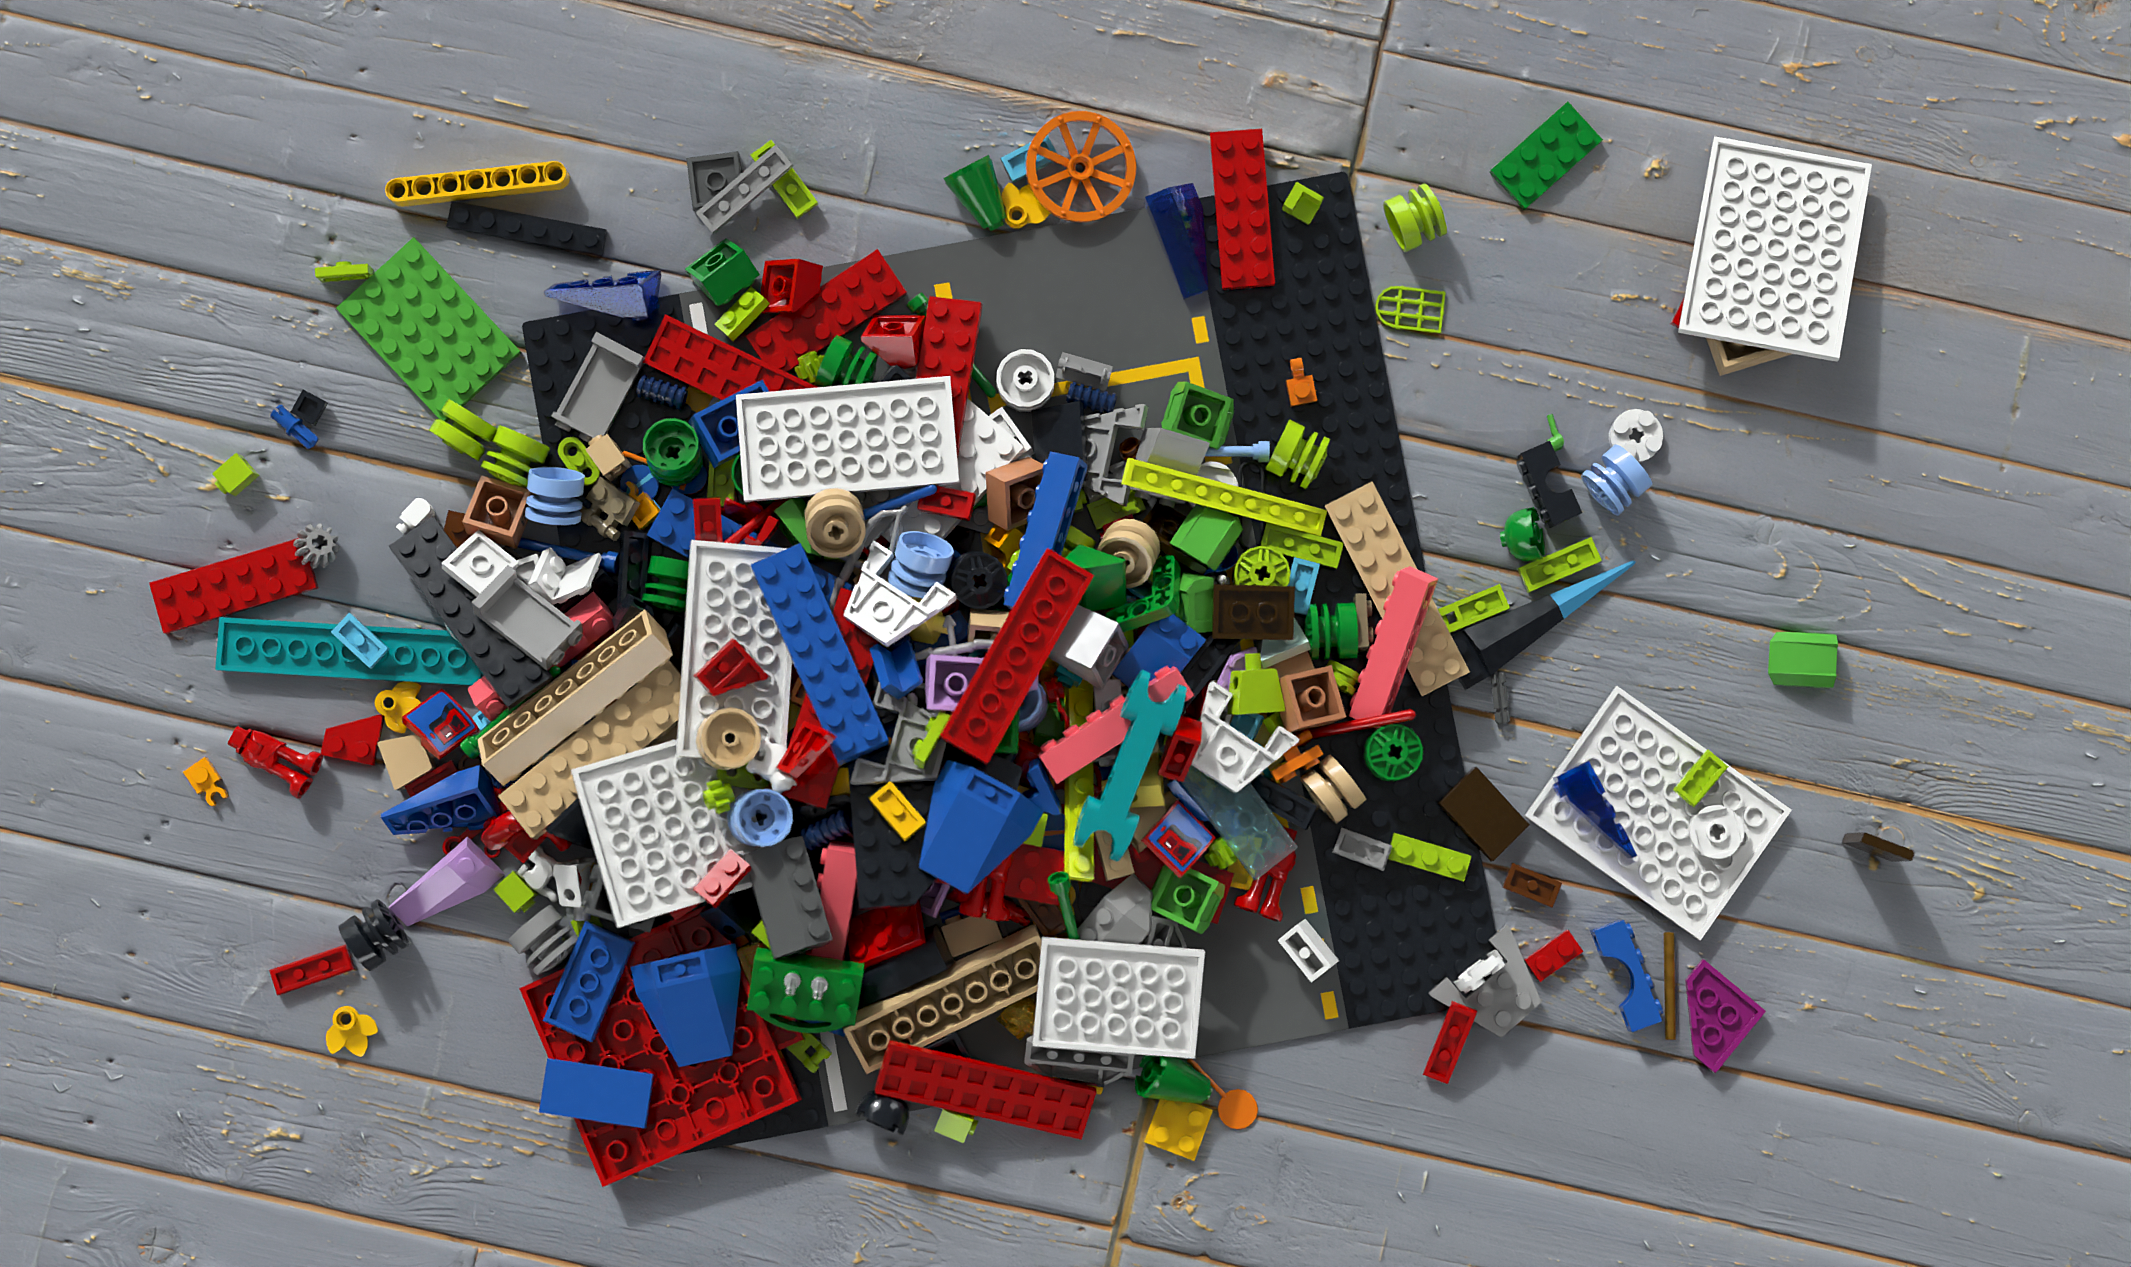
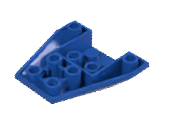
M947 760L934 784L919 869L968 894L1031 836L1044 811L1020 792L981 771Z
M736 943L631 967L636 994L679 1067L733 1055L741 979V965Z

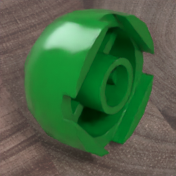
M1534 507L1514 512L1507 518L1504 531L1500 532L1502 547H1507L1512 556L1522 561L1543 559L1542 555H1545L1543 529H1539L1537 522H1535L1539 521L1540 517Z

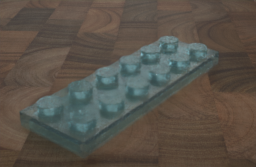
M1165 745L1157 750L1161 756ZM1190 766L1184 782H1181L1253 880H1257L1298 848L1250 782L1237 793H1233L1194 766Z

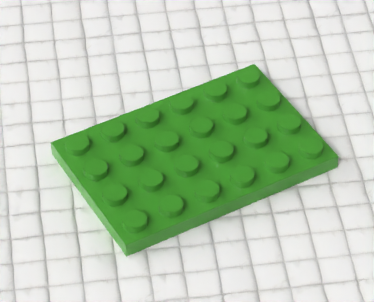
M414 237L336 307L428 408L445 422L449 418L444 416L441 410L448 399L463 407L522 353Z

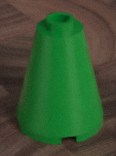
M989 155L943 178L945 184L983 229L988 227L990 231H993L1004 225L1002 220L1006 218V213L993 162Z
M1144 1055L1139 1064V1067L1143 1068L1141 1076L1136 1075L1135 1090L1138 1095L1144 1098L1201 1104L1210 1098L1212 1093L1210 1079L1180 1058Z

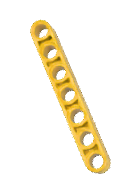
M549 161L394 178L386 184L385 193L395 205L406 207L560 190L569 184L570 175L562 163ZM561 170L563 174L559 180H550V175L553 171ZM535 173L536 179L533 183H524V178L527 174ZM502 176H509L510 182L504 187L498 186V181ZM476 179L484 180V184L480 189H472V183ZM452 181L458 183L455 191L446 192L448 183ZM430 184L431 191L427 195H420L421 187ZM399 187H404V195L400 198H394V191Z

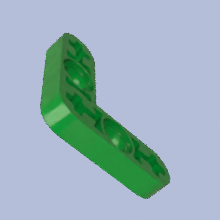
M1163 555L1156 560L1153 567L1151 596L1114 608L1105 617L1119 623L1122 632H1126L1173 615L1179 608L1181 570L1174 556Z

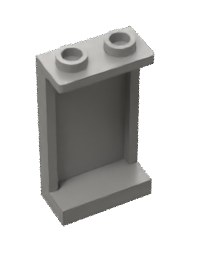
M597 332L591 341L593 345L557 412L552 414V417L557 420L556 426L567 432H570L571 428L580 432L579 438L588 443L594 437L600 434L605 436L608 433L645 364L643 363L644 357Z
M509 565L472 601L475 615L546 670L552 665H557L563 659L564 652L570 646H575L583 636L582 623L578 619L575 622L523 583L517 578L516 570Z

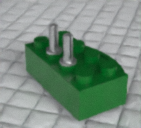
M757 947L747 1010L754 1011L760 1017L778 1027L795 1032L823 1033L841 1029L848 1025L855 1026L864 963L798 953L773 959L771 949ZM779 1015H785V1016H788V1017H791V1018H794V1019H799V1020H808V1021L818 1020V1021H825V1022H822V1023H802V1022L792 1021V1020L783 1018V1017H781V1016H779Z

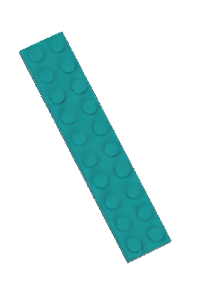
M219 617L215 666L217 671L469 686L483 677L460 643L447 630L365 626L390 649L371 669L331 633L338 624Z

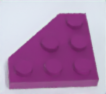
M1701 959L1685 979L1692 1052L1694 1057L1712 1072L1716 1073L1766 1010L1707 961Z

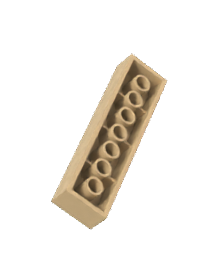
M1372 481L1325 505L1383 619L1385 614L1383 607L1386 599L1393 592L1394 586H1392V581L1395 574L1409 566L1415 569L1417 567ZM1432 598L1407 666L1421 696L1470 672Z
M643 610L478 739L482 765L503 786L509 781L516 780L523 770L531 764L538 763L545 753L552 748L560 746L567 736L582 729L585 722L593 716L600 715L607 705L615 699L622 698L629 688L636 683L644 681L648 674L656 667H661L668 662L673 654L665 630L646 610Z
M670 660L663 666L657 667L644 681L637 683L622 698L616 700L600 715L595 717L498 796L531 838L538 839L547 831L546 828L578 798L570 770L651 747L678 725L681 673Z
M1035 923L956 961L947 970L857 1010L855 1026L848 1025L843 1027V1031L866 1074L881 1068L889 1040L924 1047L1037 992L1042 937Z

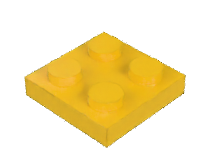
M1159 1099L1144 1142L1195 1161L1213 1110L1196 1103Z

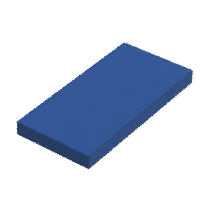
M585 921L543 1021L589 1042H594L636 942Z
M547 1058L539 1112L646 1128L655 1074Z

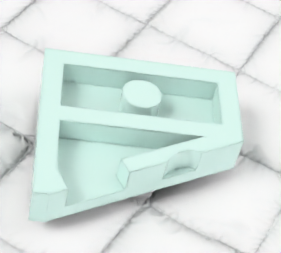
M1295 618L1293 640H1263L1261 649L1263 669L1311 649L1308 639Z

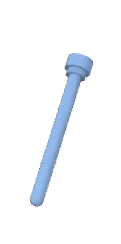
M1258 441V444H1253V446H1221L1218 450L1208 447L1205 456L1253 457V460H1258V462H1269L1270 445L1269 441Z

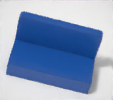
M904 642L893 651H889L879 643L870 648L882 690L899 700L922 684L923 680L910 642Z

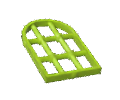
M1391 286L1383 290L1377 297L1375 303L1376 315L1384 325L1397 330L1405 329L1441 334L1446 292L1405 286ZM1390 290H1399L1398 296H1395V298L1382 295ZM1403 290L1421 292L1420 299H1402ZM1425 293L1442 295L1441 303L1424 301ZM1379 300L1397 302L1396 311L1379 310ZM1401 304L1419 305V312L1416 315L1400 313ZM1423 307H1441L1440 317L1422 315ZM1381 315L1396 316L1395 325L1386 322ZM1402 317L1418 319L1417 327L1399 325V319H1402ZM1424 320L1439 321L1438 330L1421 328V323Z

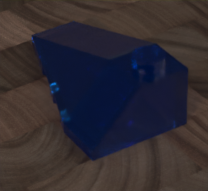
M1189 183L1168 187L1146 196L1144 205L1183 299L1207 291L1208 277L1203 206L1194 184Z
M661 270L627 273L628 277L613 280L612 275L604 276L601 279L594 280L592 284H589L587 279L556 283L546 289L544 295L545 297L615 316L643 320L648 318V315L657 308Z
M1589 760L1580 762L1553 777L1555 783L1552 786L1559 798L1563 797L1571 807L1627 858L1637 856L1625 829L1620 823H1615L1616 811L1607 799H1603L1602 794L1606 791Z

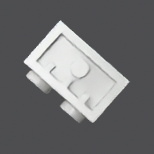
M548 548L542 551L528 585L552 605L556 603L562 604L569 598L578 594L583 595L590 590L602 556L597 553L566 566L562 558L552 548Z

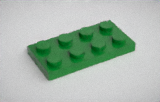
M1566 102L1495 165L1489 173L1525 211L1597 147L1603 139L1569 102Z

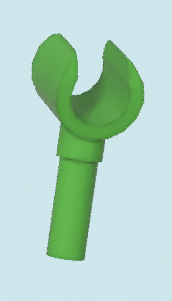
M1553 414L1547 415L1553 437L1546 440V442L1550 441L1554 451L1557 452L1563 448L1564 438L1557 430Z

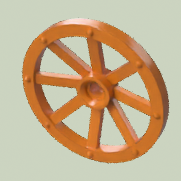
M1072 111L1051 119L1036 133L1026 156V177L1034 197L1048 212L1066 221L1091 222L1110 215L1126 200L1135 181L1136 158L1128 137L1113 121L1094 112ZM1078 121L1093 123L1081 154H1078L1066 123ZM1057 127H1059L1071 159L1040 146L1044 138ZM1102 127L1117 140L1119 146L1090 158V151L1098 131ZM1037 154L1066 167V170L1038 181L1036 174ZM1119 154H1124L1126 163L1125 179L1094 169V166ZM1075 165H1082L1084 169L1083 172H1077L1075 169ZM1070 177L1071 181L1062 207L1049 199L1042 188ZM1089 177L1121 187V190L1109 204L1103 207ZM1079 182L1085 188L1095 211L1075 212L1069 210Z

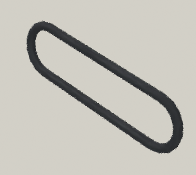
M1255 460L1243 462L1238 471V487L1242 488L1243 468L1248 464H1255L1261 472V493L1265 494V473L1261 463ZM1238 515L1242 526V516ZM1261 521L1260 543L1256 547L1261 545L1265 530V522ZM1241 532L1238 538L1239 544L1247 551L1250 547L1244 545Z

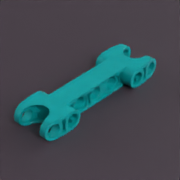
M1141 670L1136 677L1122 706L1120 717L1130 720L1131 723L1100 800L1091 796L1086 798L1078 817L1073 845L1082 848L1090 835L1095 831L1104 830L1109 832L1112 837L1109 859L1116 862L1122 858L1128 848L1139 822L1140 815L1130 812L1129 809L1159 733L1168 736L1173 735L1182 714L1187 691L1185 686L1178 684L1168 699L1159 703L1153 702L1148 695L1150 672Z

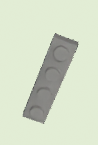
M774 145L699 209L696 214L708 229L715 234L794 167V165L779 147Z

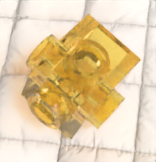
M1026 996L1008 1005L996 1020L1021 1041L1027 1033L1031 1036L1034 1033L1036 1003Z

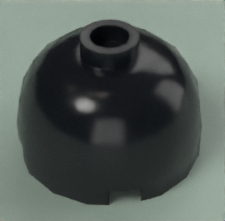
M875 1090L868 1092L862 1097L854 1112L858 1117L864 1113L863 1117L867 1118L866 1121L894 1133L895 1129L898 1128L897 1132L899 1135L904 1134L910 1118L909 1107L905 1101L876 1094Z

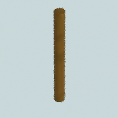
M1663 932L1665 1040H1676L1674 932Z

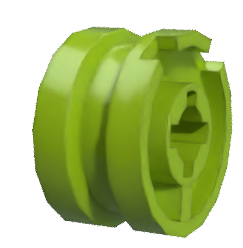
M1329 660L1326 666L1332 665L1338 690L1352 696L1356 690L1354 686L1358 683L1360 674L1336 661Z

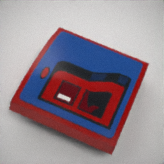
M440 689L402 716V724L420 737L421 746L439 760L457 748L468 736L472 737L479 732V727L470 715L443 689Z
M1177 800L1168 808L1160 820L1150 828L1141 841L1176 876L1181 878L1216 837Z

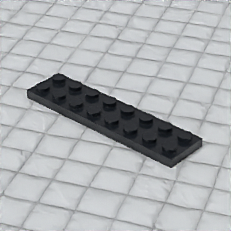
M431 517L389 545L392 553L508 710L554 680L548 670L544 669L474 614L472 601L476 596L441 568L442 562L456 551L457 547L434 517Z

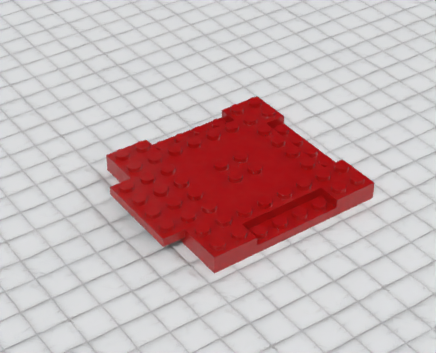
M705 906L683 915L676 921H669L651 929L650 932H645L629 939L636 943L594 1042H589L543 1021L565 968L519 988L548 1058L655 1074L646 1128L574 1118L602 1187L802 1100L781 1050L804 1040L803 1033L778 1027L766 1021L754 1011L747 1010L757 947L767 949L762 941H758L740 950L737 948L741 965V979L732 1056L679 1067L637 996L631 972L632 966L735 943L734 940H727L700 916V912ZM779 1015V1016H781V1017H783V1018H786V1019H789V1020H792V1021H797V1019H794V1018H791V1017H788V1016H785V1015Z

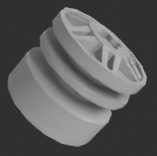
M552 905L537 913L508 940L518 954H522L529 949L533 951L526 963L531 965L538 959L541 961L533 969L537 976L549 969H553L572 953L578 939L577 934L568 940L564 939L572 930L570 926L560 931L556 930V926L561 922L562 917Z

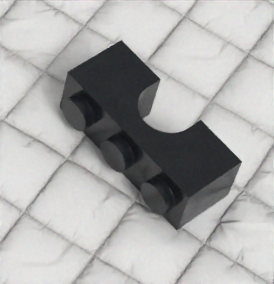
M1550 441L1522 452L1517 456L1519 459L1516 462L1518 470L1522 476L1526 475L1530 485L1527 486L1528 492L1533 500L1537 499L1541 508L1538 510V513L1544 524L1548 523L1549 528H1552L1583 513L1572 489L1563 493H1556L1551 491L1546 484L1547 473L1561 465Z
M627 594L612 619L615 632L643 610H646L654 617L652 605ZM674 615L670 623L662 628L666 632L673 654L669 659L672 661H682L685 620Z

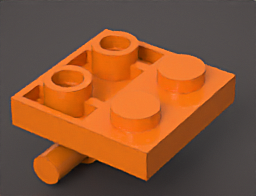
M1308 729L1296 735L1300 739L1298 743L1282 755L1286 763L1270 771L1272 780H1279L1282 784L1297 776L1295 770L1303 767L1304 770H1307L1320 763L1318 757L1323 755V752L1319 745L1310 748L1302 754L1298 749L1300 745L1313 739Z

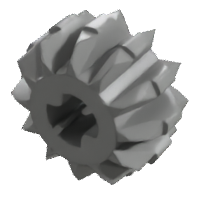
M318 523L315 528L308 524L305 527V531L300 530L297 533L299 539L294 541L293 546L299 548L295 552V556L304 557L302 565L310 561L312 569H315L318 564L325 568L328 566L329 561H335L337 558L335 553H338L340 546L335 544L339 536L330 535L332 527L324 531L322 523ZM314 542L319 544L317 547L321 546L320 550L315 548L316 545L313 546Z

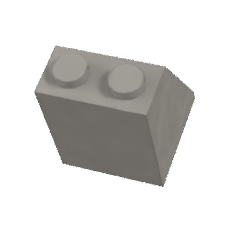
M1144 428L1135 460L1197 475L1210 443L1163 428ZM1131 487V491L1135 492L1134 496L1140 499L1150 501V497L1160 499L1159 504L1174 508L1175 504L1185 503L1183 500Z
M1077 605L1048 658L1093 686L1103 690L1128 649L1129 644L1119 623Z

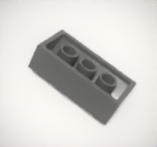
M802 836L782 840L772 846H765L744 855L745 861L752 867L748 873L773 959L824 947L833 940Z

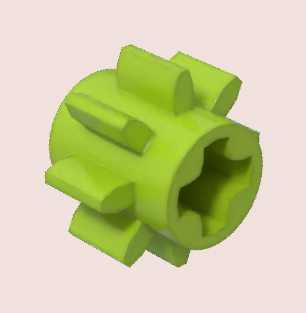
M812 351L797 359L799 366L794 368L798 378L802 380L807 379L808 383L815 382L824 355L817 356L816 351Z
M719 779L708 782V790L702 791L707 809H715V812L718 814L731 810L729 804L735 802L731 785L729 783L722 784V780Z
M1221 836L1210 844L1207 848L1208 853L1204 855L1210 867L1217 865L1221 870L1237 861L1235 853L1239 851V848L1233 839L1226 840L1224 836Z

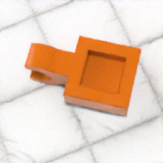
M1302 358L1292 359L1290 367L1293 379L1286 380L1290 406L1317 402L1313 376H1304Z

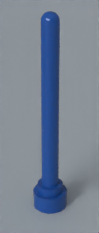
M935 484L926 485L863 509L864 520L872 518L880 511L893 510L935 494L937 486Z
M522 537L518 548L541 553L548 548H552L558 556L578 561L596 554ZM612 551L603 553L599 564L600 568H603L606 572L617 574L619 571V553Z

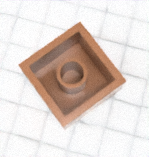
M1030 457L985 472L988 520L1007 531L1027 524L1028 514L1030 510H1033L1036 500L1035 491L1043 477V464Z
M481 475L462 521L466 533L473 535L479 530L493 542L517 549L529 520L525 517L526 507L529 506L526 504V499L528 496L533 495L532 492L527 488Z
M1332 665L1287 675L1279 679L1285 705V711H1280V716L1284 729L1290 733L1332 724L1346 717Z

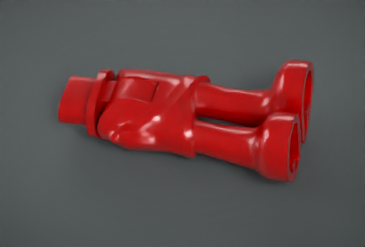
M239 726L234 729L228 740V745L235 748L236 753L240 754L244 762L248 763L251 767L261 768L290 784L289 792L297 799H300L307 792L313 779L279 763V757L296 765L311 776H315L318 773L323 761V754L312 751L305 755L287 747L286 743L268 734L252 729L245 730Z
M1277 825L1274 835H1270V839L1267 840L1261 850L1254 869L1256 873L1248 892L1237 896L1233 904L1235 907L1257 913L1262 892L1269 875L1273 879L1265 901L1260 908L1259 915L1276 922L1282 921L1283 912L1279 907V902L1288 873L1295 865L1297 855L1294 847L1297 844L1294 843L1297 831Z
M1013 853L972 889L970 898L961 902L959 907L960 913L976 918L983 917L987 879L990 877L993 881L985 918L995 921L1010 920V910L1004 905L1003 897L1008 869L1013 862Z

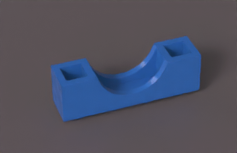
M1617 920L1590 930L1599 956H1609L1617 959L1625 966L1629 973L1630 990L1625 1000L1618 1006L1627 1031L1634 1032L1661 1022L1660 1015L1663 1014V1009L1659 1000H1654L1651 992V989L1654 988L1653 982L1648 973L1644 974L1641 966L1644 963V959L1640 949H1635L1632 939L1635 938L1630 923L1626 924L1624 920Z

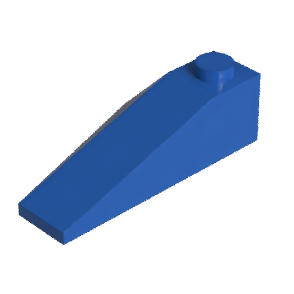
M478 765L456 772L382 813L381 819L393 835L426 833L428 829L443 828V832H451L454 827H468V830H479L483 828V824L488 818L493 816L497 818L501 815L493 784L482 767Z

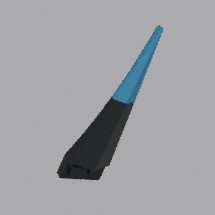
M1636 561L1620 565L1471 626L1452 636L1470 671L1458 678L1463 688L1467 690L1491 676L1627 571Z

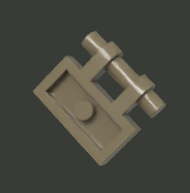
M599 476L586 496V499L593 504L589 509L582 505V509L579 511L582 513L581 517L584 523L588 526L593 525L596 527L598 533L603 537H609L616 541L620 537V532L616 530V527L619 523L628 526L641 503L605 477ZM603 511L609 515L605 521L600 518Z
M1366 593L1355 594L1353 597L1358 622V653L1368 652L1369 643H1373V627H1368V618L1372 616L1371 600L1367 601Z

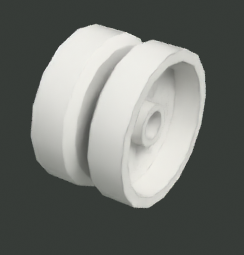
M1020 349L1010 353L1001 361L997 370L996 383L1001 399L1008 407L1019 412H1032L1031 410L1042 408L1050 400L1054 391V371L1051 363L1043 354L1034 350ZM1023 378H1029L1031 383L1029 384L1026 382L1024 383V385H1022L1021 380Z

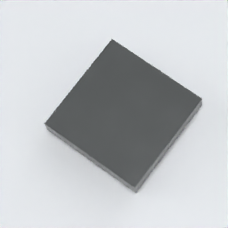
M738 151L686 158L693 211L701 209L742 174Z

